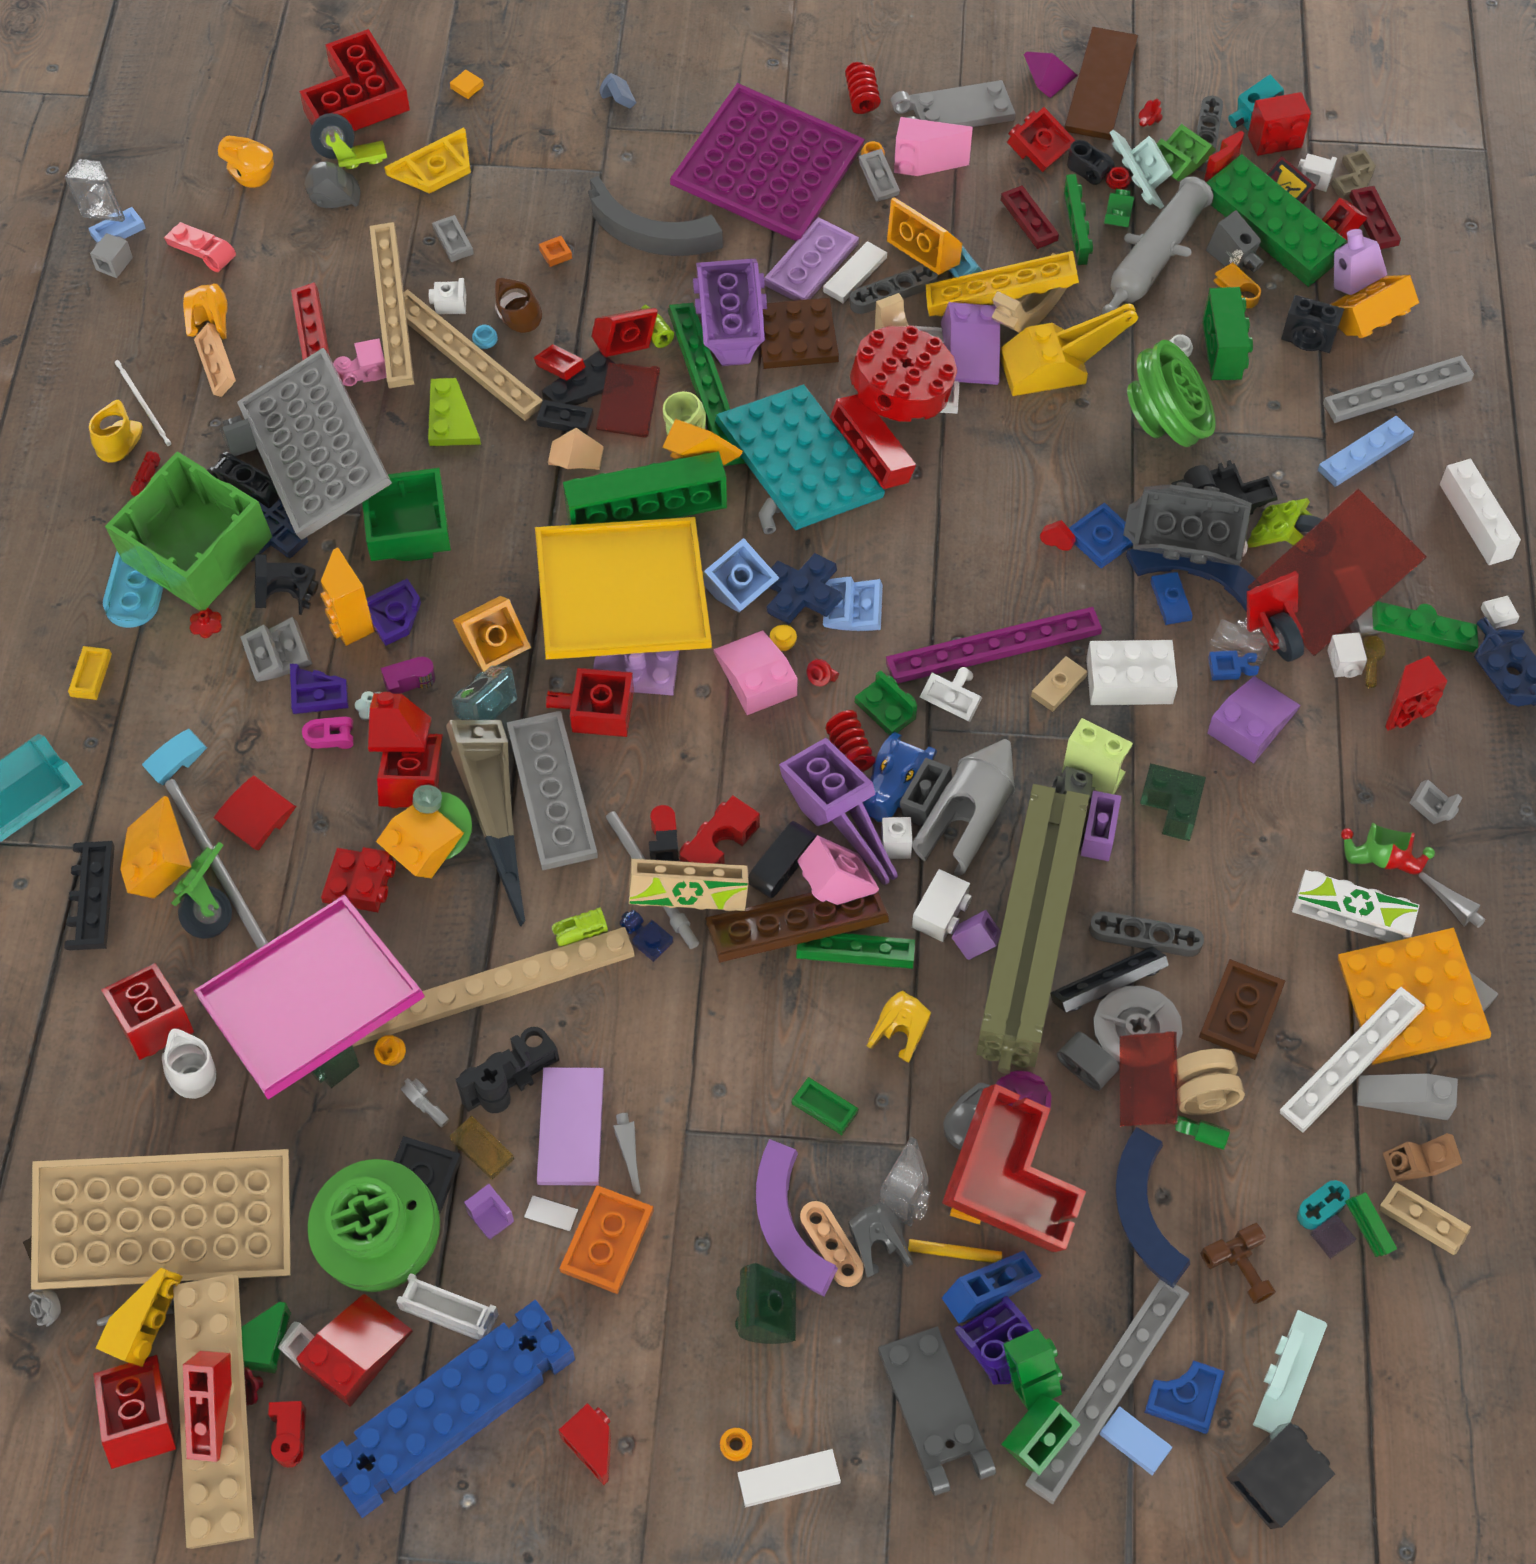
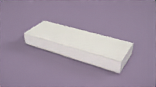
M867 241L823 286V292L844 303L850 297L852 291L858 289L887 259V252Z
M833 1449L738 1472L745 1507L837 1485L841 1482Z

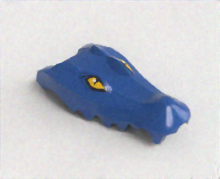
M896 732L887 738L882 744L872 768L870 780L873 782L875 795L863 802L869 817L877 822H882V818L892 817L897 808H901L900 801L924 759L933 760L937 754L935 748L929 746L926 750L900 741L902 735Z

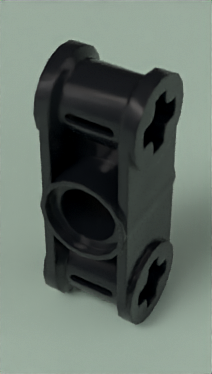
M222 452L220 460L214 467L207 469L215 478L233 485L249 496L251 495L267 508L270 507V502L278 494L270 475L237 459L228 452Z

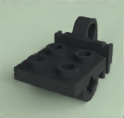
M1231 460L1227 461L1226 468L1223 467L1222 463H1219L1218 468L1211 471L1206 465L1192 467L1184 474V479L1171 483V485H1177L1178 482L1189 483L1196 489H1203L1205 486L1216 487L1220 489V492L1252 503L1250 515L1254 513L1257 507L1278 500L1269 476L1243 483L1235 463L1232 464Z
M539 1027L525 1029L521 1037L515 1035L510 1038L512 1051L507 1049L504 1052H496L489 1056L483 1064L465 1069L455 1079L461 1101L468 1112L479 1105H482L489 1113L503 1112L508 1108L511 1101L509 1088L517 1084L520 1091H523L525 1085L529 1084L531 1086L534 1084L532 1075L559 1061L557 1047L543 1029ZM531 1036H539L543 1039L542 1043L537 1047H529L526 1041Z

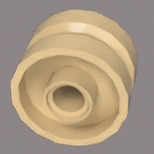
M1226 1049L1200 1050L1187 1054L1170 1065L1169 1072L1172 1084L1175 1088H1178L1175 1096L1179 1110L1182 1113L1188 1115L1212 1114L1233 1107L1243 1100L1245 1092L1239 1076H1236L1238 1066L1232 1051Z

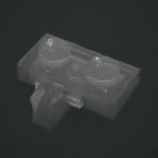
M1247 617L1245 622L1238 620L1236 624L1222 619L1210 644L1225 651H1237L1240 657L1247 653H1256L1257 659L1255 663L1262 665L1270 648L1265 636L1260 634V628L1252 632L1247 630Z

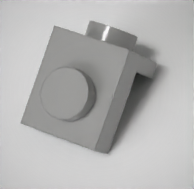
M1425 780L1420 783L1409 803L1431 823L1436 824L1445 820L1449 821L1455 817L1459 811L1458 805L1462 797L1459 794L1447 797L1432 782Z

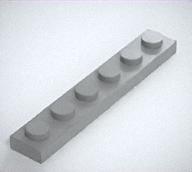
M1461 355L1325 397L1323 405L1333 422L1337 423L1472 381L1474 373Z

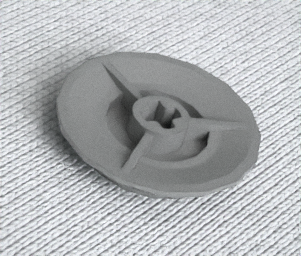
M1124 986L1110 992L1099 1003L1093 1019L1094 1034L1101 1048L1108 1052L1117 1062L1130 1067H1152L1166 1061L1178 1049L1183 1034L1181 1016L1173 1002L1161 992L1145 986ZM1137 1025L1141 1026L1142 1029L1137 1033L1132 1031Z

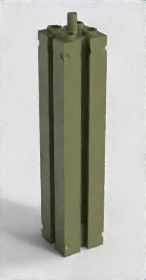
M1037 784L1032 786L976 1055H980L986 1060L999 1061L998 1071L1001 1073L1010 1072L1011 1062L1013 1065L1021 1068L1035 1067L1090 795L1067 791L1066 795L1055 793L1056 788Z

